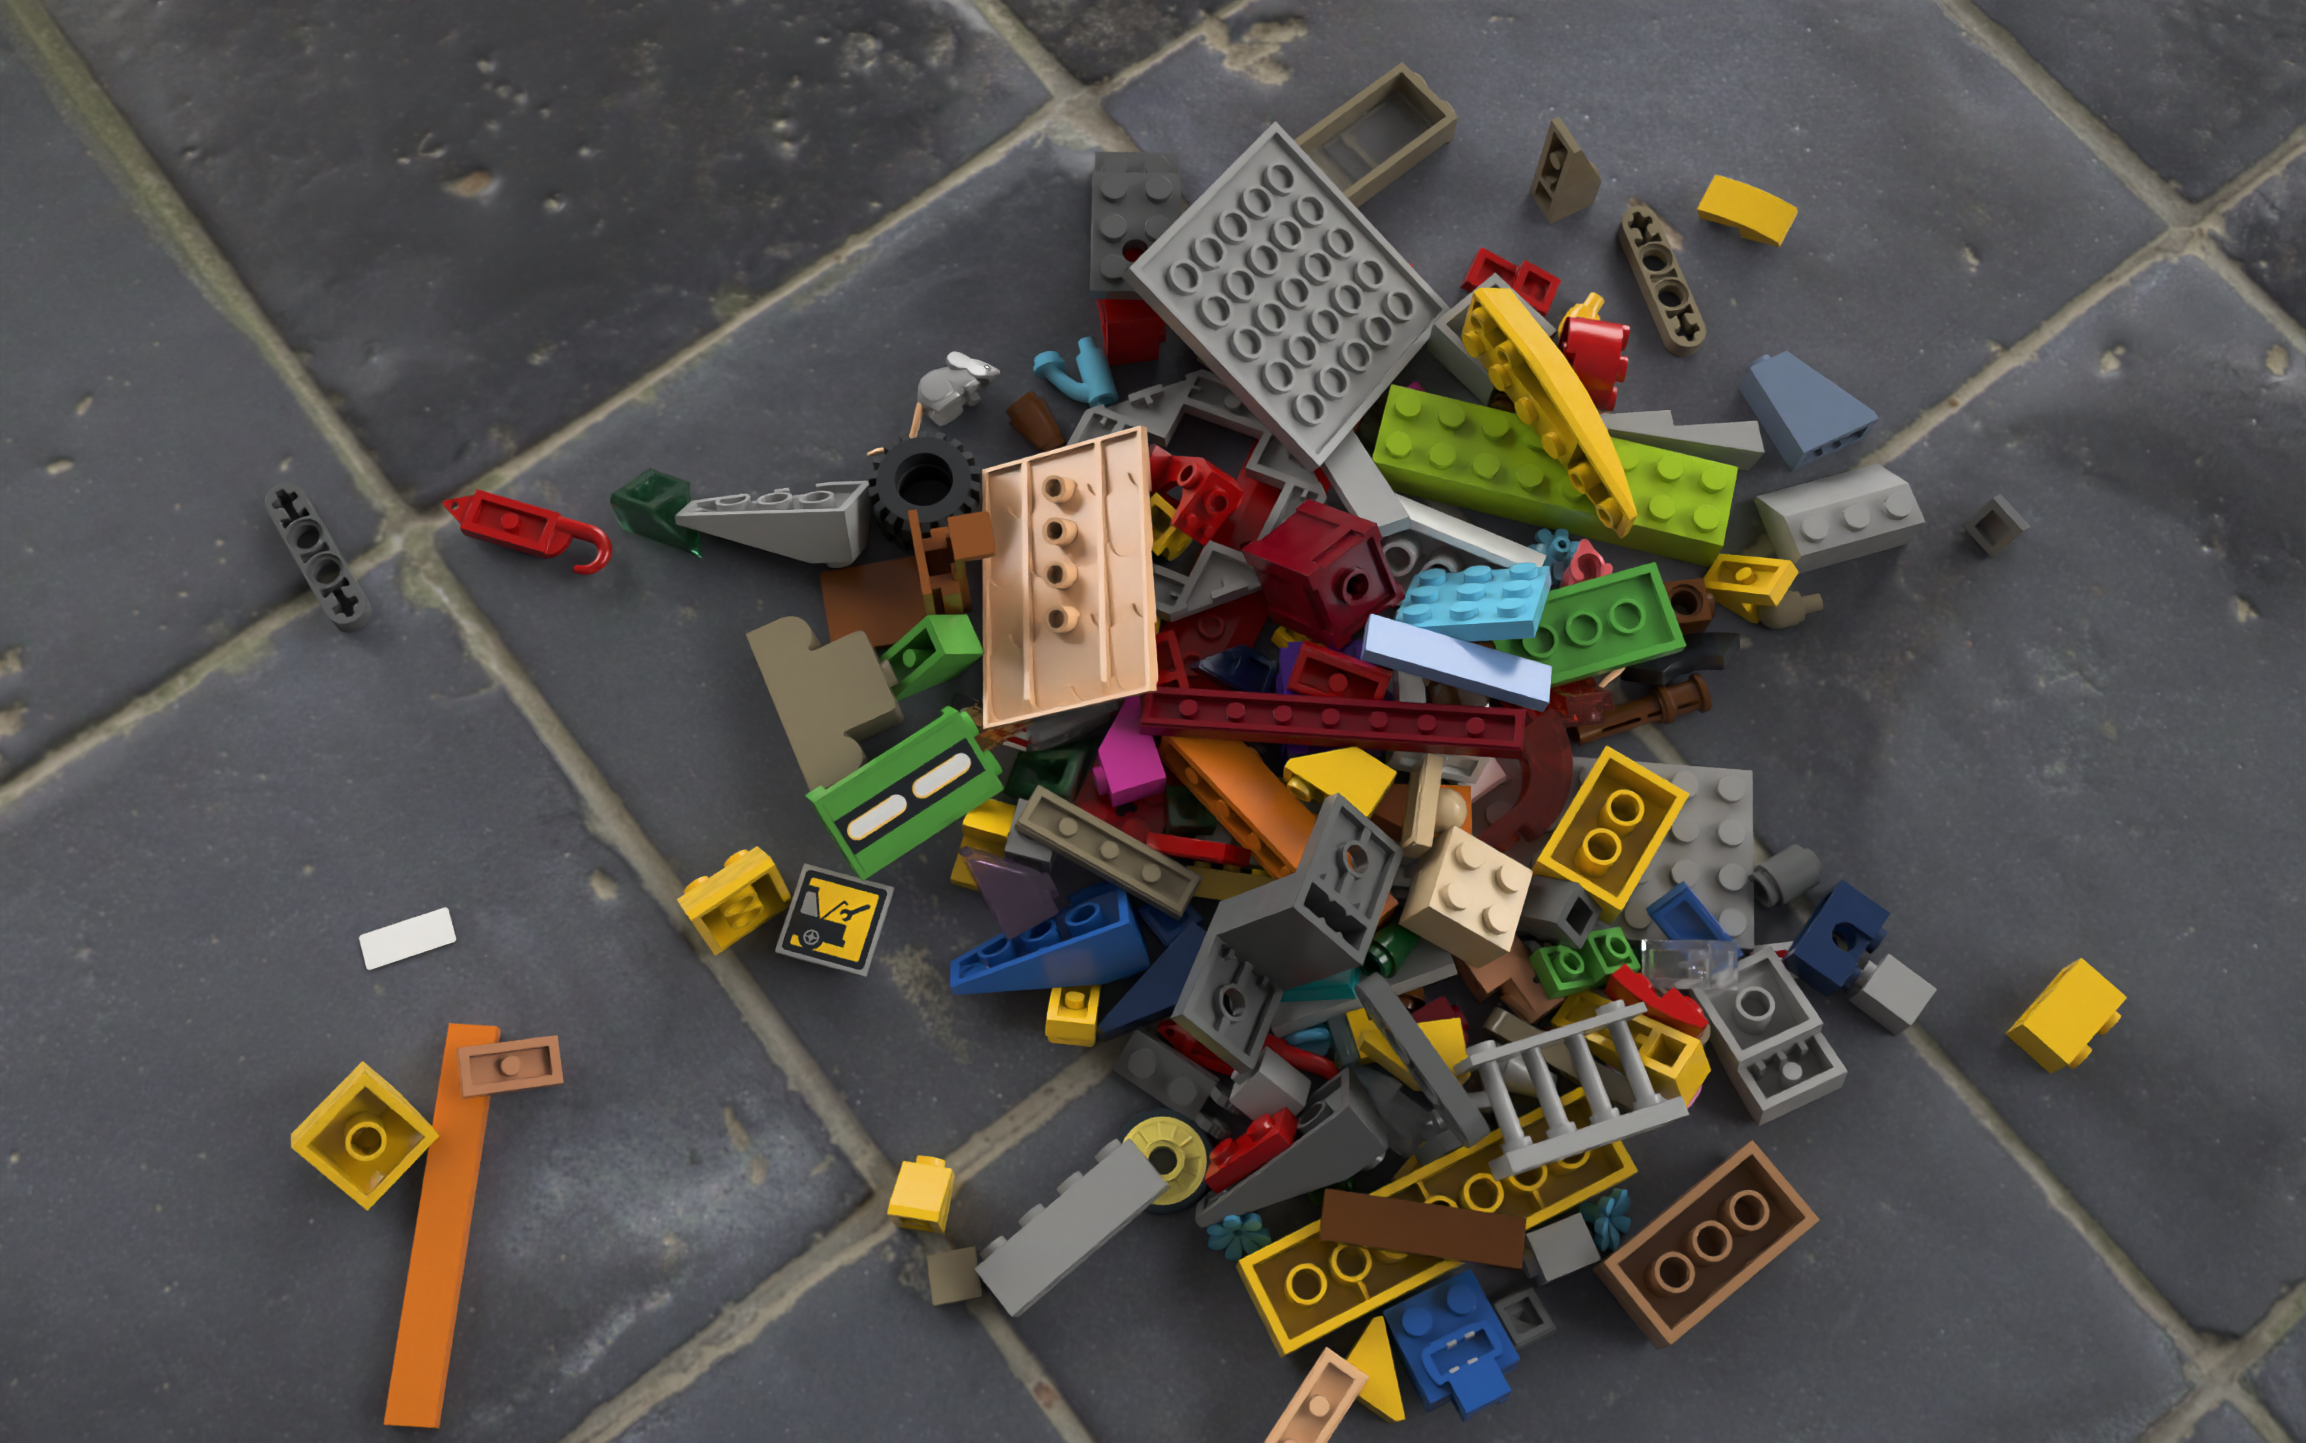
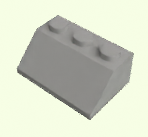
M1878 463L1766 493L1754 498L1755 505L1778 559L1791 560L1798 570V574L1908 544L1926 522L1909 483Z

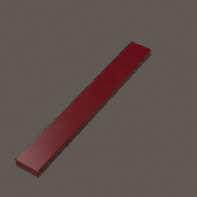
M1157 686V691L1145 693L1143 696L1139 730L1140 734L1341 748L1357 746L1360 749L1523 759L1526 709Z

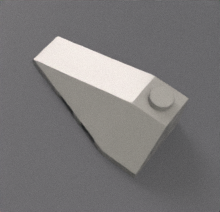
M868 481L827 482L816 484V492L794 496L790 494L789 488L775 489V493L763 495L756 501H751V497L748 494L693 500L675 515L676 524L807 563H827V566L830 568H841L852 564L867 547L872 508L868 491L870 487Z

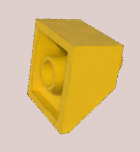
M362 1061L292 1132L291 1148L368 1211L439 1137V1133L399 1091Z

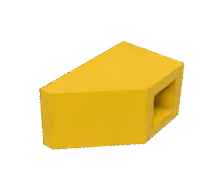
M1355 746L1291 758L1284 766L1282 780L1288 783L1286 788L1294 796L1305 802H1310L1313 799L1323 805L1326 797L1339 792L1370 820L1393 786L1397 772Z

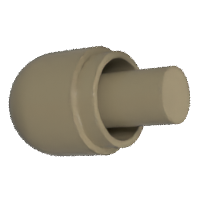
M1788 590L1777 607L1759 605L1758 617L1762 624L1771 629L1795 626L1799 622L1805 621V614L1823 610L1822 598L1819 593L1801 597L1799 591L1792 592Z

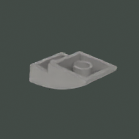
M1768 947L1688 984L1687 989L1691 998L1698 1003L1703 1010L1704 1016L1709 1021L1711 1032L1709 1040L1732 1084L1758 1127L1842 1088L1848 1071L1821 1033L1823 1021L1772 947Z

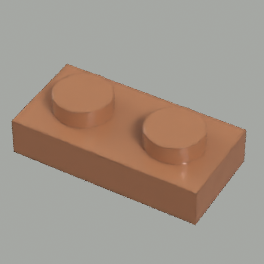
M558 1035L461 1047L456 1050L461 1099L561 1086L564 1083Z

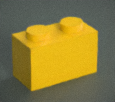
M2080 958L2059 972L2008 1030L2006 1035L2050 1074L2065 1066L2073 1070L2091 1053L2092 1048L2087 1043L2096 1033L2103 1036L2119 1021L2121 1015L2116 1010L2127 997L2084 959Z

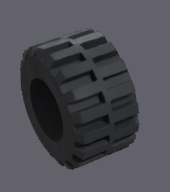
M918 431V437L911 439L908 433L899 436L900 443L895 446L890 441L883 447L885 456L877 454L872 462L874 471H869L868 483L870 488H868L878 528L882 527L883 535L889 541L896 538L897 547L905 551L910 545L914 546L908 516L909 510L917 509L922 539L931 538L930 529L948 526L947 517L981 512L983 501L979 468L975 466L974 456L970 450L964 452L963 443L957 439L948 443L947 435L937 432L935 438L928 437V431ZM923 480L939 481L951 489L944 499L929 506L913 505L902 498L904 492L911 485Z

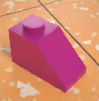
M1139 696L1126 698L1098 749V767L1092 768L1099 795L1108 794L1112 807L1165 792L1166 775L1152 735L1140 734L1139 720L1142 704Z

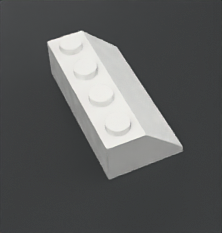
M1396 493L1395 495L1410 516V529L1382 537L1379 541L1393 578L1401 584L1404 595H1406L1414 575H1418L1424 570L1438 568L1445 570L1446 573L1463 572L1469 567L1479 565L1488 566L1491 570L1509 569L1512 565L1524 562L1534 563L1537 567H1542L1547 556Z

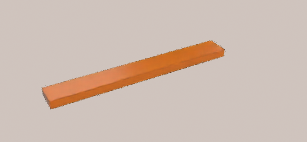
M449 1023L432 1124V1127L439 1133V1137L428 1148L383 1425L437 1429L440 1426L491 1098L490 1095L461 1099L456 1050L461 1047L499 1043L501 1029L497 1026Z

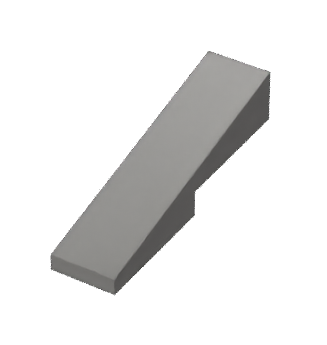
M1671 410L1599 414L1611 437L1736 466L1738 470L1749 471L1765 453L1758 421L1674 426Z

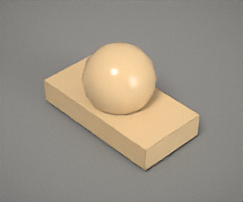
M1427 753L1410 769L1400 847L1405 850L1404 857L1417 859L1432 848L1434 833L1441 834L1454 825L1461 828L1467 817V805L1460 793L1450 788H1440L1444 756Z

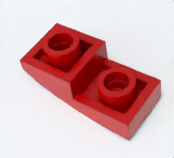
M1626 963L1611 974L1603 992L1613 1002L1623 999L1626 1007L1644 1002L1647 1011L1642 1015L1698 1040L1709 1023L1704 1017L1701 1007L1691 997L1683 996L1673 987L1659 998L1649 979L1639 972L1635 973Z

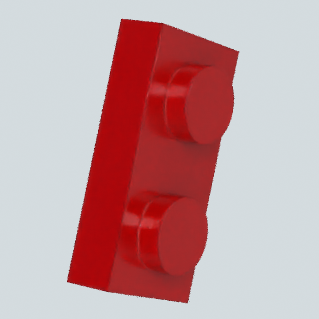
M1287 1106L1272 1116L1267 1113L1261 1115L1252 1122L1245 1134L1234 1141L1232 1138H1227L1212 1150L1209 1155L1212 1161L1204 1181L1216 1194L1225 1190L1290 1148L1299 1120Z

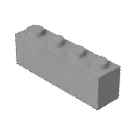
M1130 1138L1122 1144L1118 1139H1115L1106 1145L1094 1157L1099 1164L1084 1176L1080 1171L1072 1174L1056 1189L1061 1195L1047 1208L1042 1203L1033 1207L1018 1221L1022 1227L1021 1230L1008 1241L1003 1235L1000 1236L979 1254L984 1261L974 1268L1011 1317L1022 1315L1171 1188Z

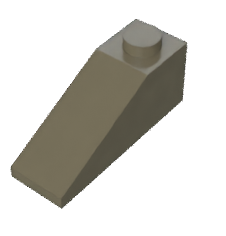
M1560 117L1551 120L1529 191L1550 224L1593 205L1602 182L1596 165L1588 161Z

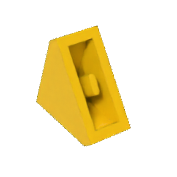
M1374 1317L1366 1324L1345 1360L1369 1376V1379L1355 1400L1388 1423L1400 1422L1405 1420V1414L1384 1317Z

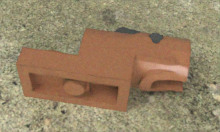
M1515 933L1510 952L1479 969L1451 954L1459 977L1480 1004L1500 990L1503 994L1500 996V1000L1521 1020L1530 1025H1534L1566 1000L1565 997L1548 999L1529 960V957L1538 948H1541L1535 940H1521Z

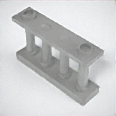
M1623 999L1617 1000L1595 1009L1596 1017L1496 1047L1494 1040H1489L1465 1050L1468 1057L1453 1066L1455 1075L1459 1076L1471 1071H1479L1506 1143L1501 1146L1504 1155L1488 1162L1495 1182L1668 1125L1689 1115L1682 1096L1663 1101L1660 1093L1655 1094L1627 1022L1647 1011L1644 1002L1626 1007ZM1605 1029L1609 1030L1636 1099L1632 1103L1635 1111L1620 1115L1618 1107L1612 1108L1584 1036ZM1566 1043L1593 1113L1589 1117L1591 1126L1577 1130L1574 1121H1568L1541 1049ZM1522 1056L1550 1128L1545 1131L1548 1140L1533 1144L1530 1136H1524L1497 1063Z

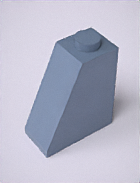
M1788 351L1772 358L1769 355H1763L1755 359L1747 366V373L1738 387L1791 472L1865 439L1879 419L1875 411Z

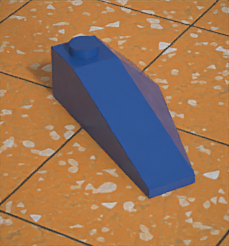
M1104 880L1067 896L1069 905L1046 917L1043 911L1029 917L1030 924L1016 935L1011 937L1008 934H999L950 961V989L953 995L1100 985L1118 979H1130L1141 971L1149 969L1147 941L1132 895Z

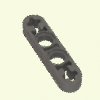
M281 483L274 486L266 495V510L325 614L339 630L344 632H356L363 629L372 618L373 610L371 604L311 500L296 484ZM291 499L296 512L301 518L293 521L285 511L283 502ZM309 530L319 532V541L315 546L309 549L298 548L297 542L300 535ZM328 565L339 566V576L335 581L329 584L318 583L317 576L323 567ZM344 593L353 605L355 613L352 616L347 617L344 614V608L336 596Z
M1375 972L1355 985L1354 990L1360 1003L1457 1140L1466 1148H1471L1488 1136L1490 1130L1484 1117L1387 981L1379 973Z

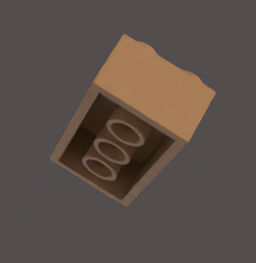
M1752 1140L1733 1152L1592 1268V1270L1652 1345L1659 1350L1672 1345L1820 1219Z

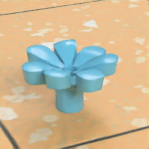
M1544 528L1534 535V539L1538 544L1529 545L1528 548L1547 555L1542 566H1550L1551 582L1559 585L1580 542H1570L1568 539L1569 532L1566 529L1558 528L1552 535L1548 529Z

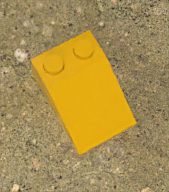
M758 846L749 852L748 850H741L726 860L724 863L725 868L710 878L703 876L694 880L684 889V895L677 899L715 956L788 908L791 904L792 897L775 863Z

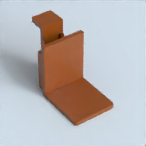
M917 509L909 510L908 516L916 556L822 572L820 580L830 641H836L860 630L865 632L875 650L890 648L927 615H958L972 612L965 562L990 558L996 555L989 512L981 511L947 517L948 526L930 529L931 538L922 539Z

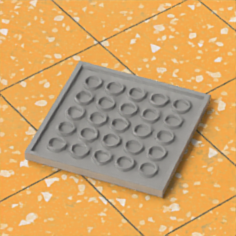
M1276 121L1121 275L1310 473L1321 466L1427 342L1433 323L1451 309Z

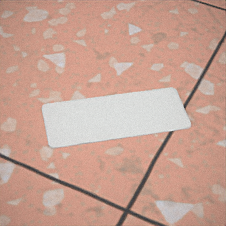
M444 907L362 934L359 940L366 968L371 970L456 941V936L449 910Z

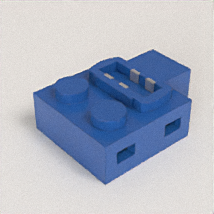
M1471 1269L1382 1311L1381 1316L1384 1317L1388 1339L1427 1413L1449 1403L1451 1400L1464 1423L1472 1419L1473 1414L1495 1403L1500 1405L1508 1400L1512 1390L1503 1375L1516 1369L1520 1357Z

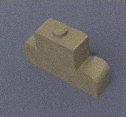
M788 616L746 634L810 792L820 785L828 789L869 763V758L858 743L903 722V713L891 688L899 684L888 659L880 662L876 650L865 632L856 631L821 647L820 641L806 621L799 617Z

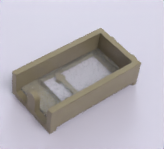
M1401 62L1294 141L1352 204L1358 208L1445 143L1449 144L1452 142L1458 116L1447 101L1441 100L1428 88L1420 74L1412 72Z

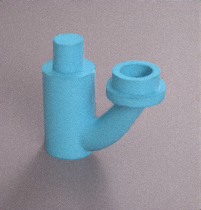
M1084 337L1078 341L1081 353L1076 357L1083 383L1076 382L1063 372L1066 365L1058 352L1046 351L1035 357V365L1033 367L1035 376L1047 378L1055 387L1071 399L1082 403H1089L1091 408L1104 404L1106 408L1118 401V393L1105 350L1097 348L1094 337Z

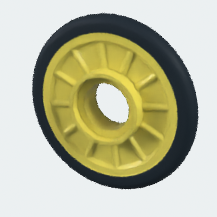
M1154 1108L1135 1115L1120 1128L1114 1140L1118 1139L1122 1144L1130 1138L1148 1160L1151 1153L1159 1148L1169 1149L1177 1159L1175 1169L1169 1174L1161 1175L1171 1188L1143 1212L1160 1216L1178 1214L1190 1209L1204 1197L1210 1188L1204 1179L1212 1161L1209 1155L1214 1149V1145L1209 1134L1201 1129L1194 1120L1192 1121L1170 1108Z

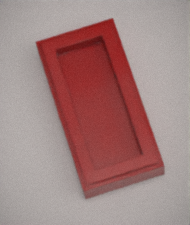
M1148 832L1146 840L1147 846L1163 855L1242 868L1249 866L1250 849L1225 843Z

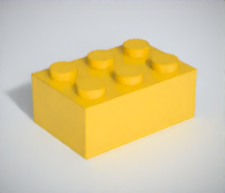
M1606 745L1533 865L1531 879L1535 875L1578 882L1603 909L1598 919L1611 925L1624 908L1690 794Z

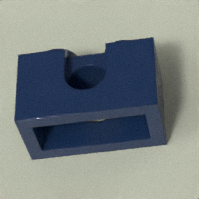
M1841 880L1826 892L1781 961L1787 970L1825 997L1840 988L1847 991L1863 970L1862 967L1857 965L1863 951L1865 950L1869 954L1873 953L1886 936L1887 931L1881 927L1890 913L1850 884ZM1832 933L1847 942L1846 952L1834 943Z

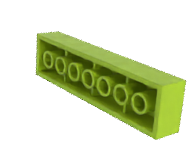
M1393 384L1390 386L1372 458L1391 489L1396 492L1553 530L1563 528L1568 530L1570 534L1706 567H1711L1724 545L1738 467L1610 436L1623 467L1637 512V517L1629 533L1620 538L1613 528H1607L1600 521L1594 504L1585 493L1582 494L1573 487L1568 471L1558 459H1553L1547 454L1542 445L1541 437L1531 425L1523 423L1517 414Z

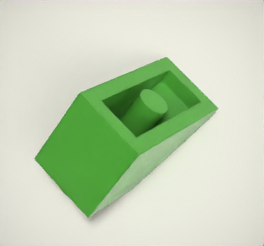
M967 614L927 615L886 651L879 660L881 662L888 659L894 670L899 684L891 688L897 701L959 676L984 654V651Z

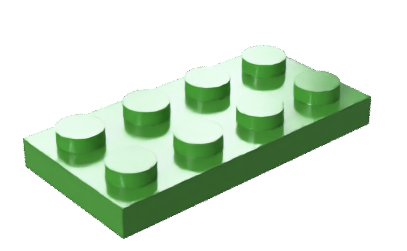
M1656 562L1551 590L1548 593L1535 638L1488 641L1493 643L1495 650L1552 666L1550 688L1678 653L1686 647Z

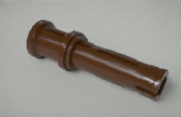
M1699 673L1689 675L1687 681L1668 687L1654 686L1649 690V695L1577 718L1569 719L1571 734L1575 743L1580 747L1595 740L1622 733L1648 723L1658 721L1660 724L1668 725L1675 721V717L1697 710L1700 713L1709 712L1712 707L1710 692L1704 678Z

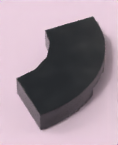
M1704 632L1683 635L1686 643L1683 651L1625 667V670L1620 674V678L1629 682L1664 686L1681 674H1688L1699 670H1723L1740 648V634Z

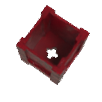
M1308 499L1295 509L1296 512L1261 540L1254 539L1242 548L1241 551L1247 564L1253 566L1269 603L1266 609L1272 622L1339 651L1352 640L1351 636L1366 625L1370 614L1378 615L1387 607L1393 608L1406 597L1401 584L1393 578L1379 542L1382 539V535L1377 523Z

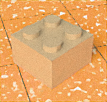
M1454 825L1433 838L1432 848L1420 856L1399 924L1479 969L1510 952L1533 871Z

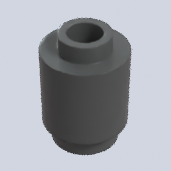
M1793 844L1755 866L1754 873L1749 875L1748 879L1750 882L1754 880V897L1761 905L1766 908H1770L1773 905L1780 907L1820 883L1819 873L1822 871V866L1812 850L1808 848L1803 849L1801 846Z

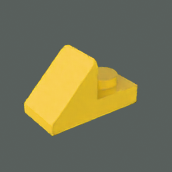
M1719 553L1703 580L1706 593H1711L1716 602L1749 622L1757 624L1760 621L1758 606L1777 607L1799 572L1791 560Z
M988 799L967 813L962 823L964 836L950 877L951 884L996 896L1006 865L1004 849L1016 811V805Z
M1102 984L1052 988L1045 1028V1036H1048L1049 1042L1085 1047L1094 1046Z

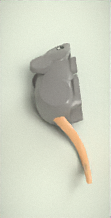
M951 352L946 358L948 367L927 373L919 382L917 390L918 402L909 434L910 439L917 437L923 413L941 427L963 413V405L974 406L981 401L978 391L986 389L1000 376V371L983 361L969 358L961 352ZM884 448L874 449L867 453V456L872 457L877 454H885Z

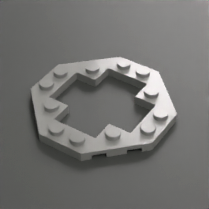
M1204 369L1186 374L1185 380L1164 388L1161 384L1129 394L1127 401L1105 408L1104 404L1087 409L1066 445L1069 446L1141 425L1147 427L1148 441L1167 447L1182 417L1187 413L1259 439L1245 467L1246 477L1282 489V492L1257 540H1261L1285 522L1288 517L1296 512L1295 509L1308 499L1328 506L1327 495L1321 482H1318L1314 471L1310 473L1215 373ZM1209 541L1204 547L1189 577L1152 563L1156 616L1169 622H1174L1263 590L1253 566L1247 564L1242 552L1213 541Z

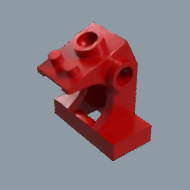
M1148 444L1152 491H1149L1150 498L1155 493L1159 494L1176 509L1170 525L1196 540L1202 546H1206L1225 519L1238 509L1245 492L1234 478L1204 458L1173 456L1158 445ZM1178 485L1183 487L1180 502L1167 494L1169 490Z

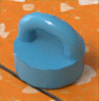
M1323 1022L1282 1037V1039L1287 1040V1045L1324 1057L1331 1045L1330 1031Z

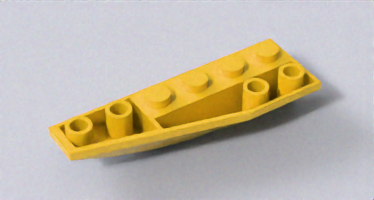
M1482 287L1473 292L1461 333L1464 348L1470 356L1478 358L1485 366L1495 388L1499 391H1504L1514 403L1515 411L1521 421L1526 425H1531L1538 433L1547 454L1553 459H1558L1568 471L1573 487L1578 492L1587 495L1596 507V513L1600 521L1607 528H1613L1620 538L1626 536L1637 517V512L1623 467L1608 430L1587 390L1561 351L1511 289Z

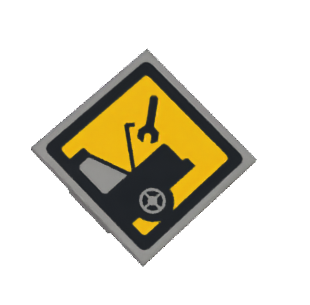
M804 863L775 953L866 978L895 888L869 880L861 881L858 877Z

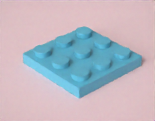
M1524 562L1512 565L1509 569L1491 570L1490 567L1483 565L1469 567L1463 572L1446 573L1445 570L1438 568L1424 570L1418 575H1414L1405 595L1406 598L1403 600L1395 617V621L1467 642L1535 638L1552 583L1550 566L1537 567L1534 563Z

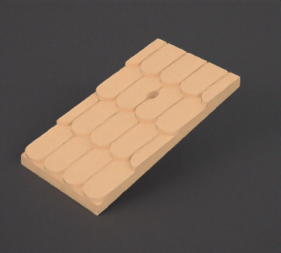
M1136 426L982 470V511L989 512L996 546V555L983 559V729L1013 725L1019 722L1157 691L1156 684L1159 677L1154 625L1157 622L1151 552L1153 547V531L1149 491H1152L1147 427Z

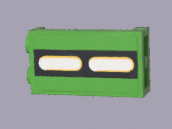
M946 706L940 710L941 717L828 789L820 785L805 795L852 872L861 881H864L1004 790L997 777L1003 771L996 758L988 749L982 752L974 738L980 734L979 730L966 711L959 713L958 710Z

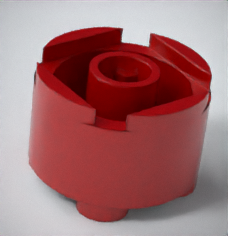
M1567 316L1560 333L1557 348L1564 355L1587 390L1596 409L1613 412L1617 398V387L1614 384L1615 382H1624L1628 367V357L1621 356V351H1625L1627 347L1630 326L1578 316Z

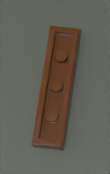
M1325 1189L1318 1241L1520 1271L1523 1263L1526 1218Z

